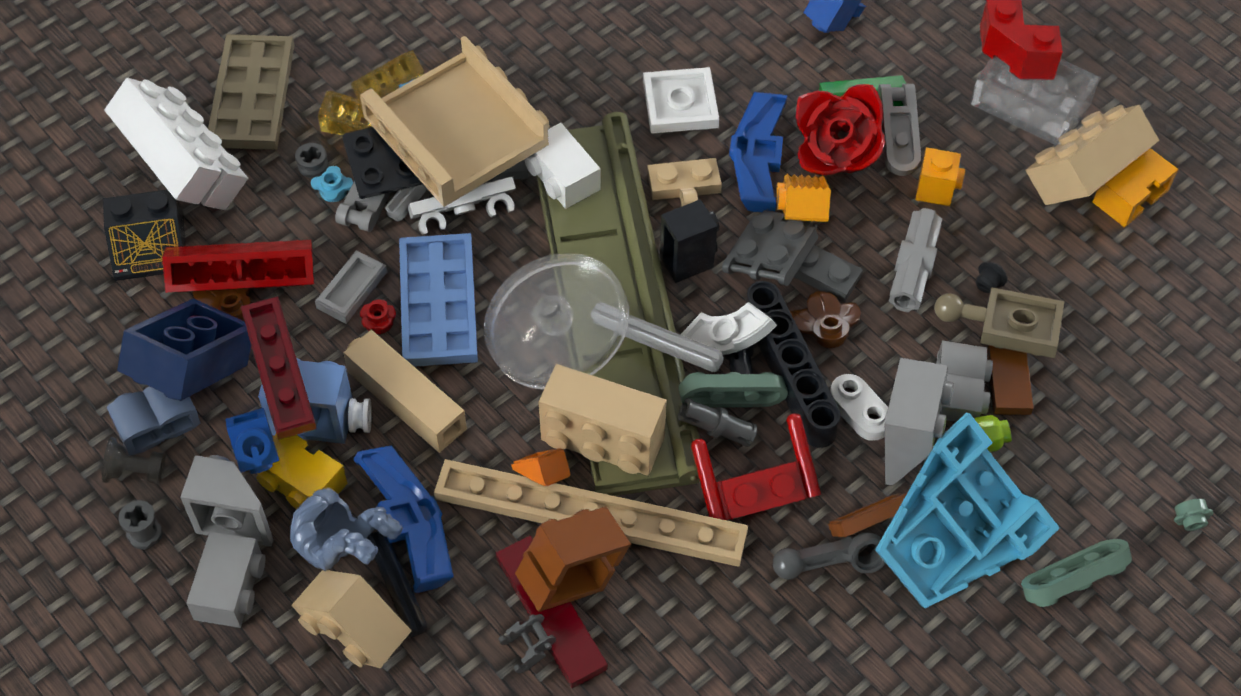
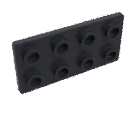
M373 127L342 135L360 199L423 184Z

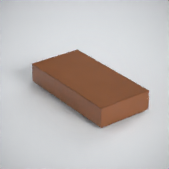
M988 345L987 359L993 360L990 378L993 413L1031 415L1034 406L1027 353Z
M907 493L892 494L829 521L828 526L832 536L847 537L895 516Z

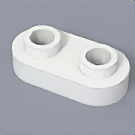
M853 374L838 376L832 382L830 392L839 408L840 415L860 437L872 441L884 438L888 406L862 378ZM844 388L853 389L855 392H847ZM875 414L879 419H871L868 415Z

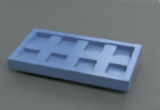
M471 233L399 238L402 357L414 367L478 362Z

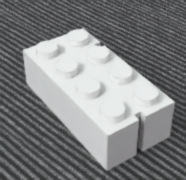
M126 78L104 111L175 200L198 205L201 202L203 206L226 210L249 179L239 167L241 164L238 159L226 152L221 146L222 140L207 129L203 124V117L185 102L186 97L179 90L173 87L162 88L145 79L141 82Z

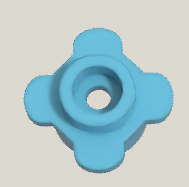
M338 166L328 167L320 177H314L311 180L312 188L319 190L320 196L328 202L342 200L353 184V180L350 177H345Z

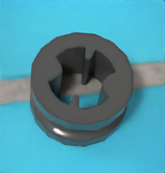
M306 143L297 149L295 159L298 171L303 176L314 178L321 176L327 170V154L322 145Z

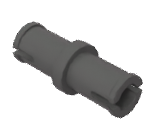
M686 398L684 400L685 404L682 403L679 409V421L707 430V434L714 438L722 436L745 447H749L751 445L750 441L753 442L757 432L756 424L728 415V410L721 407L713 409L690 398Z

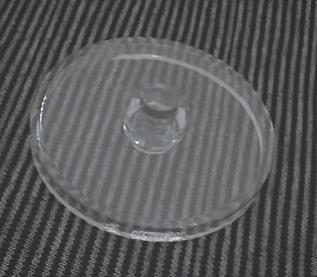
M574 253L545 256L518 269L496 291L485 316V343L491 357L500 370L513 381L527 387L545 389L556 364L593 375L610 361L624 340L629 324L628 299L616 275L600 261L589 256Z

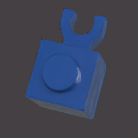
M810 0L803 13L813 20L812 25L816 29L828 33L829 31H844L852 17H860L866 6L860 3L862 0Z

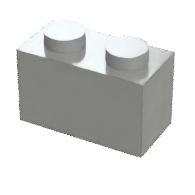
M209 531L186 602L194 620L241 628L244 615H249L253 608L255 594L252 589L255 579L261 578L265 568V555L261 553L256 538Z

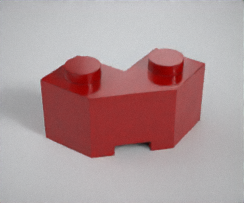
M986 0L980 23L982 52L992 59L998 57L1010 66L1009 72L1019 79L1054 80L1063 53L1059 26L1024 25L1021 0Z

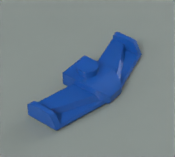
M754 92L735 134L731 136L729 156L734 162L741 201L748 211L763 213L764 210L774 212L776 210V197H774L769 171L780 172L783 137L772 136L786 106L788 95Z
M392 445L357 452L353 458L354 462L358 466L361 465L387 499L386 501L379 502L376 507H384L386 514H390L403 527L402 533L396 539L391 540L388 537L387 539L389 543L406 540L415 583L413 586L414 592L420 593L441 587L454 576L441 520L442 512L435 497L428 493Z

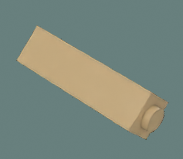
M370 330L363 337L354 339L343 352L348 373L437 452L443 451L467 430L465 410L374 331Z

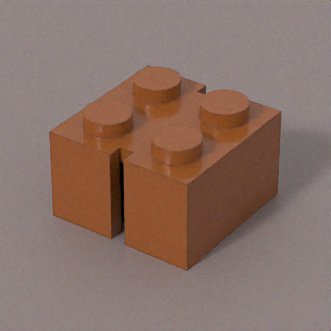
M606 506L592 511L584 509L572 517L558 521L550 519L542 523L537 528L536 535L529 548L523 554L524 558L515 575L538 612L603 591L615 572L614 567L620 564L631 543Z

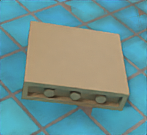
M466 36L461 38V54L383 98L372 88L360 94L364 118L443 207L549 145L548 129L550 125L545 114L541 110L536 111L528 102L524 92L520 88L515 89L508 81L504 71L498 66L494 67L487 59L484 50L479 45L474 46Z

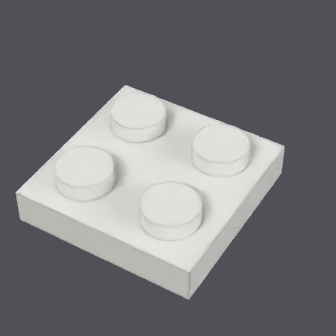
M710 67L643 72V85L651 134L719 128V115Z

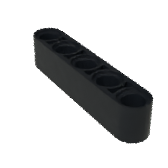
M757 281L748 288L746 303L750 302L769 316L777 325L757 343L771 372L784 378L788 391L785 401L792 414L797 413L802 417L808 444L817 448L827 447L836 438L840 420L839 408L779 289L771 282ZM772 332H777V333H781V334H780V335H776V334H773ZM791 361L795 362L796 364L792 365L786 362ZM801 391L810 392L812 395L802 394ZM814 422H824L828 426H820Z

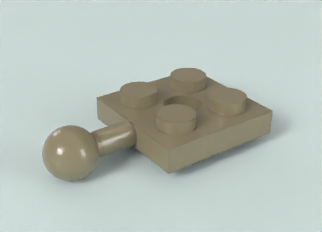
M991 287L987 308L963 304L961 298L952 293L941 295L935 302V313L944 322H954L960 317L984 322L980 344L1026 352L1036 356L1055 358L1064 301ZM1018 321H1024L1029 324L1020 323Z

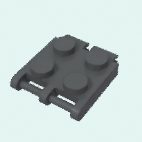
M764 210L762 214L753 216L724 260L722 271L727 274H733L734 271L749 274L751 279L760 280L762 277L778 280L780 285L788 286L818 239L817 224H813L815 221L785 220L784 213ZM742 263L752 265V267L741 266L739 264ZM767 269H772V270L780 271V273L771 272V271H766V270H767Z

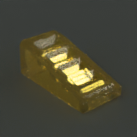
M412 50L401 54L353 81L351 86L362 106L360 94L367 91V88L372 87L383 98L397 90L400 84L407 83L425 73ZM385 83L386 87L382 89L380 84Z
M326 91L318 112L322 132L343 135L372 127L367 120H365L364 124L360 123L361 118H364L361 100L338 92ZM347 115H351V119L346 118Z

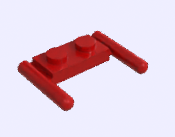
M790 414L786 419L797 461L716 482L706 441L695 439L691 443L709 517L722 520L735 519L821 495L802 417L799 414Z

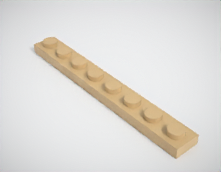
M447 459L444 461L434 491L435 500L538 523H544L550 519L558 521L572 517L584 509L592 511L606 506L630 543L740 567L748 532V525L557 483L543 486L525 476Z

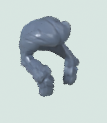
M325 488L315 491L312 496L308 497L294 511L290 526V541L293 548L306 561L317 569L327 571L335 566L340 558L346 557L348 554L354 555L361 562L368 565L378 552V547L366 539L374 529H377L380 534L392 540L402 533L403 527L390 514H386L384 507L367 509L355 518L352 516L348 504L332 488Z

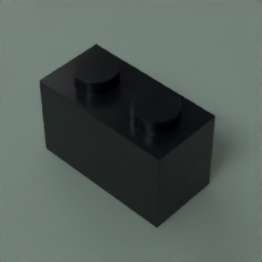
M701 199L661 214L660 258L675 283L714 268L715 252L718 251L716 238L720 226L715 213L708 211Z

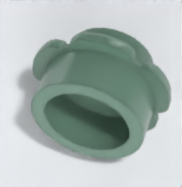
M1205 499L1184 501L1174 507L1176 512L1174 522L1177 525H1184L1186 531L1206 527L1208 525L1207 520L1213 515V510L1208 509Z

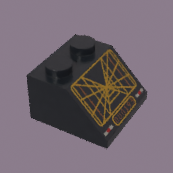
M168 190L103 198L104 230L114 280L120 281L164 274L162 256L165 248L186 246L184 214L180 201L175 200Z

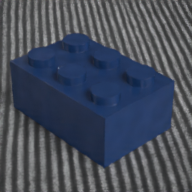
M193 298L125 329L117 371L131 377L138 384L148 385L163 392L170 399L182 401L248 365L251 342L246 324L236 317Z

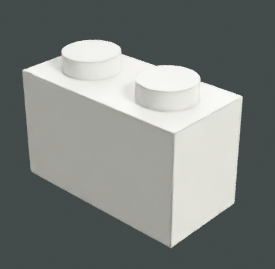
M562 123L548 129V146L524 159L528 171L533 176L537 175L542 180L548 195L554 200L557 198L565 209L601 190V168Z

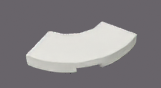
M748 302L738 311L724 316H709L701 312L681 335L722 352V355L746 349L757 343L777 325L769 316Z

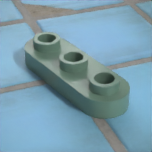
M695 372L686 376L678 387L682 403L685 404L684 400L690 398L710 408L769 407L782 402L788 396L784 378L772 372L761 374H740L738 372L705 374L703 372Z
M1122 539L1104 540L1026 576L1021 582L1025 599L1040 607L1050 606L1057 603L1062 596L1073 591L1089 588L1096 580L1107 575L1123 572L1132 561L1128 542Z

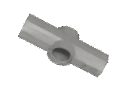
M922 208L919 211H913L906 239L902 240L894 270L897 272L889 295V302L897 310L910 312L920 308L927 279L930 280L938 249L935 246L942 226L943 218L939 217L934 210Z

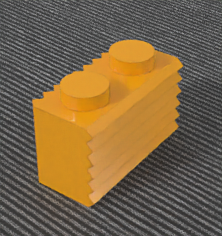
M787 173L784 176L783 183L777 182V210L783 211L785 220L829 221L831 189L823 175L820 178L816 175L811 178L809 174L806 177L802 174L797 177L795 174L790 176Z

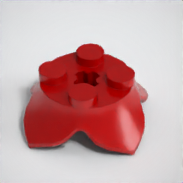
M854 85L848 88L842 96H836L828 91H814L798 97L796 121L798 128L804 135V142L798 150V159L803 170L818 175H833L840 172L853 173L867 168L878 160L885 145V135L882 132L883 104L873 85ZM841 130L844 132H849L847 137H845L844 139H840L838 136V133Z

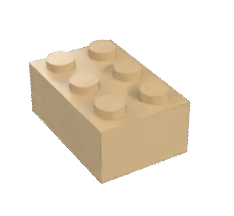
M1118 105L1105 114H1101L1100 111L1094 112L1081 121L1083 126L1078 130L1073 129L1058 138L1060 144L1056 147H1049L1035 156L1036 162L1025 171L1045 205L1090 196L1159 141L1140 105L1128 108Z
M556 364L539 400L541 440L555 449H569L581 453L591 461H605L617 465L627 473H641L649 476L665 438L667 400Z

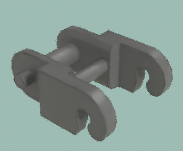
M532 614L526 622L517 621L505 631L508 636L502 635L498 638L500 644L506 645L522 635L529 650L526 651V656L521 659L523 664L514 666L516 673H523L546 657L544 651L551 649L552 644L556 641L555 636H548L541 625L544 621L542 614ZM533 629L540 639L535 645L528 635Z

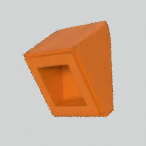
M561 448L535 452L513 461V464H511L514 471L543 486L552 485L570 476L564 449Z

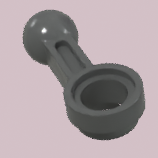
M866 532L858 534L853 539L849 535L839 541L800 550L783 548L773 558V569L780 578L787 580L798 577L804 571L842 562H851L858 572L873 573L886 564L875 551L882 538L877 534ZM868 544L875 545L872 552L868 555L858 556L862 547Z

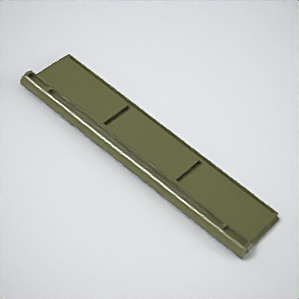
M612 112L604 116L601 126L568 130L601 168L600 191L565 209L557 198L554 200L548 195L544 183L537 175L536 180L572 369L667 400L665 438L649 476L641 473H627L617 465L605 461L595 462L589 460L595 492L618 496L699 483L700 480L691 443L695 439H700L697 426L678 420L679 409L682 405L678 387L686 377L682 360L595 325L591 318L596 306L604 304L676 333L628 118L622 112Z

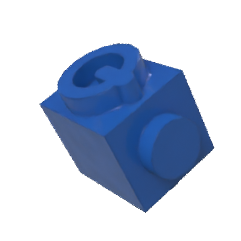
M264 408L225 419L240 472L249 470L251 474L261 473L272 468V463L279 461Z

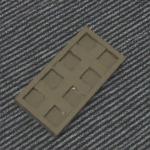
M226 34L208 130L222 140L221 146L223 148L277 150L295 46L293 36Z

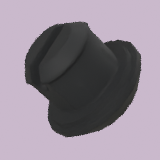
M983 262L979 265V276L976 278V285L982 292L990 293L991 287L1005 286L1008 282L1006 272L999 264Z

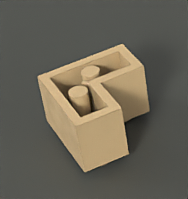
M322 570L291 605L301 615L298 621L307 631L313 635L321 633L334 640L338 639L346 647L343 650L344 655L359 667L368 665L381 668L411 632V629L361 575Z

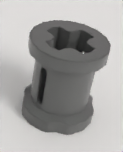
M142 500L127 503L121 509L118 520L122 529L126 532L128 541L131 542L134 548L140 550L151 548L162 537V527L155 518L156 514L153 507L148 502Z

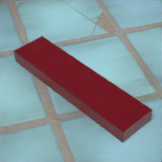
M278 296L240 306L278 440L317 429Z
M530 535L496 552V559L529 616L532 614H542L544 616V621L541 625L548 636L554 635L556 638L555 643L552 644V648L549 650L571 688H574L608 670V664L571 602L538 612L515 573L524 558L523 554L533 541Z

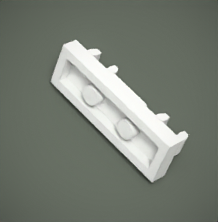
M513 176L482 184L445 207L435 197L409 203L408 211L410 218L421 217L418 224L419 231L422 235H426L428 233L426 227L428 219L437 220L440 230L446 228V219L440 212L454 210L455 215L465 214L476 210L474 204L489 200L486 210L490 217L496 215V210L494 209L496 201H503L506 204L508 213L514 210V201L507 194L512 193L516 189Z

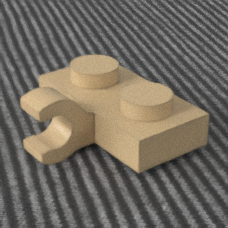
M716 158L647 165L652 200L680 198L682 207L697 201L699 195L721 193L722 183Z

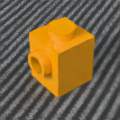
M926 147L915 200L950 206L954 189L961 190L965 175V169L959 168L960 153Z

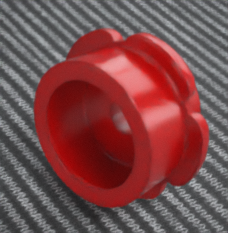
M373 300L361 308V323L368 331L372 330L376 334H383L392 328L396 318V310L392 305H388L385 300Z

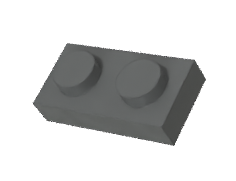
M813 245L794 277L820 291L832 293L838 300L845 303L862 278L863 269Z

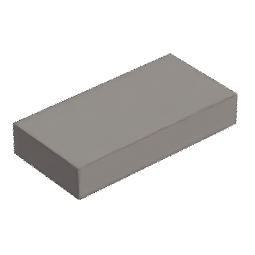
M356 250L316 299V309L347 324L386 275V265Z

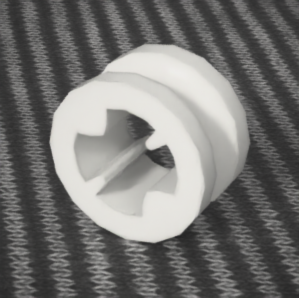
M351 398L348 408L349 432L355 433L357 429L361 428L365 433H370L372 422L371 399H364V402L359 403L356 398Z

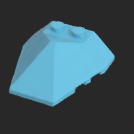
M967 412L937 440L875 549L923 608H927L967 588L968 583L984 575L991 576L1001 571L1000 567L1016 559L1023 560L1033 555L1060 529L1037 499L1022 494L988 451L987 448L993 442L972 415Z

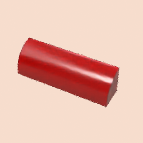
M312 240L166 247L162 256L165 293L314 284Z

